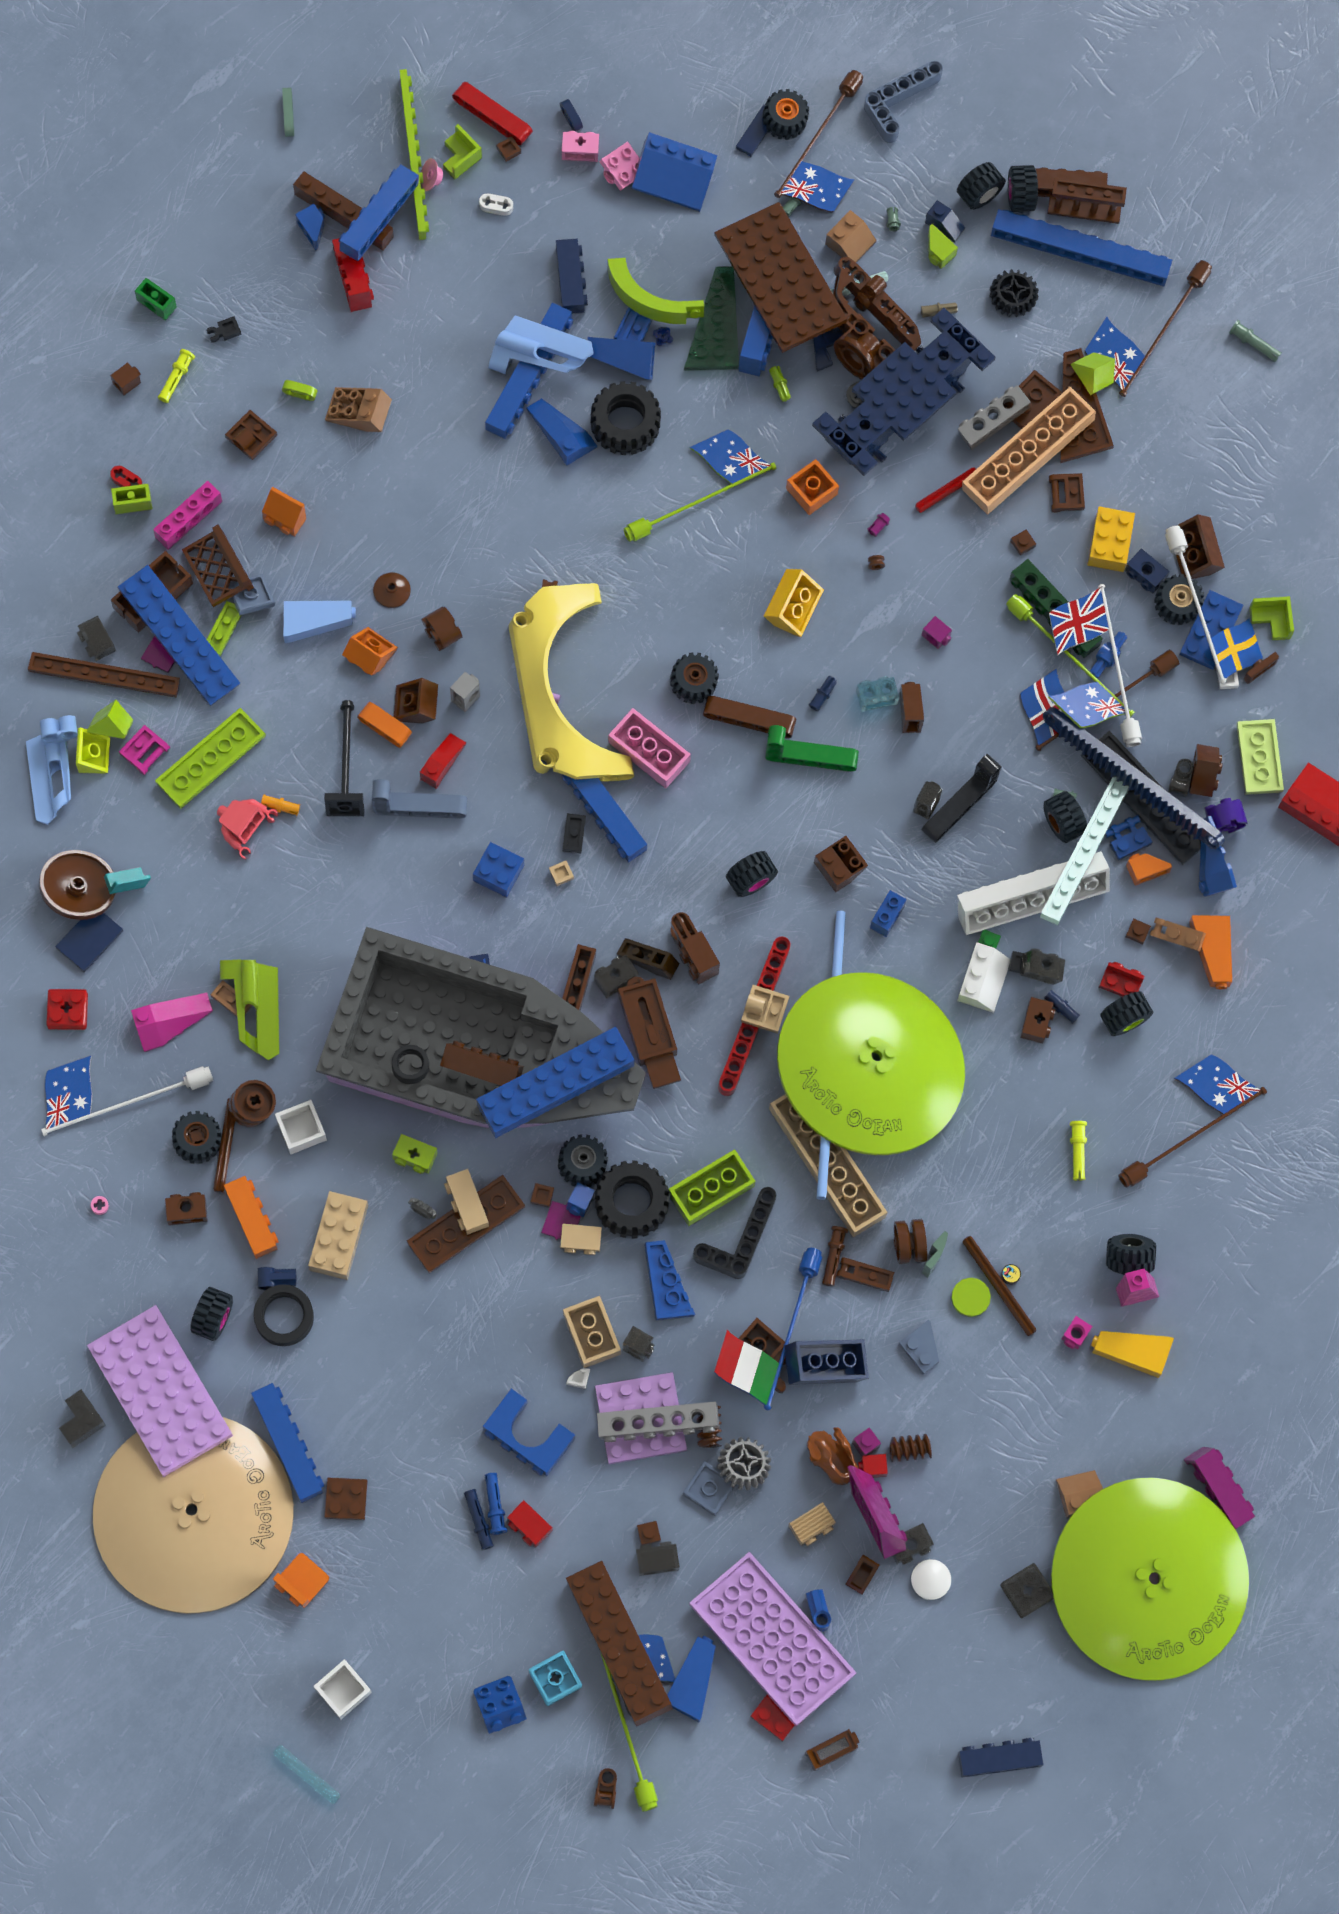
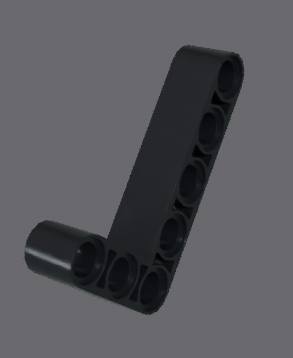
M989 754L983 756L976 765L974 775L926 822L921 830L935 843L938 842L993 787L998 780L1002 766Z
M764 1187L759 1192L734 1255L708 1244L700 1243L694 1248V1261L732 1278H743L748 1271L774 1207L777 1196L775 1190L771 1187ZM764 1194H770L773 1199L771 1201H765L763 1200L762 1196ZM761 1211L765 1214V1218L758 1219L755 1213ZM755 1229L758 1235L751 1237L748 1234V1230ZM742 1247H748L750 1248L751 1253L745 1255L741 1252L740 1249ZM704 1250L707 1252V1256L701 1258L697 1255V1252ZM722 1257L726 1262L723 1265H718L715 1259ZM739 1264L743 1266L744 1270L736 1272L733 1267Z

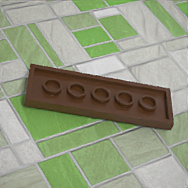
M501 1175L477 1192L489 1222V1227L467 1235L465 1230L461 1231L458 1223V1219H460L459 1213L454 1212L452 1209L407 1240V1244L429 1274L525 1208V1204L504 1175Z

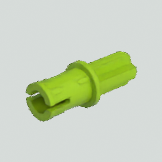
M776 366L771 367L769 372L774 382L773 386L777 389L780 399L783 402L790 400L791 395L786 385L787 380L784 379L780 366H777V368Z

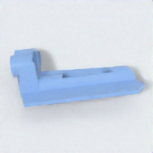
M515 315L505 330L498 335L488 368L506 375L509 364H512L513 359L568 373L580 367L588 357L593 355L592 342ZM541 349L568 360L558 364L538 357L536 351Z
M72 715L62 716L58 720L54 718L41 720V735L26 741L36 821L46 825L57 816V811L71 800L67 741L78 736L76 717ZM61 770L64 790L54 798L51 776L56 771Z

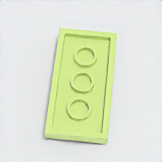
M1275 719L1238 721L1236 725L1245 795L1283 792L1284 787Z

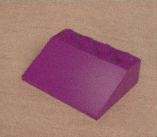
M852 1465L848 1466L851 1494L883 1558L886 1559L906 1550L905 1542L908 1541L906 1534L903 1530H899L897 1516L895 1513L891 1514L889 1510L891 1508L887 1497L883 1498L881 1494L883 1490L879 1481L875 1482L872 1475Z

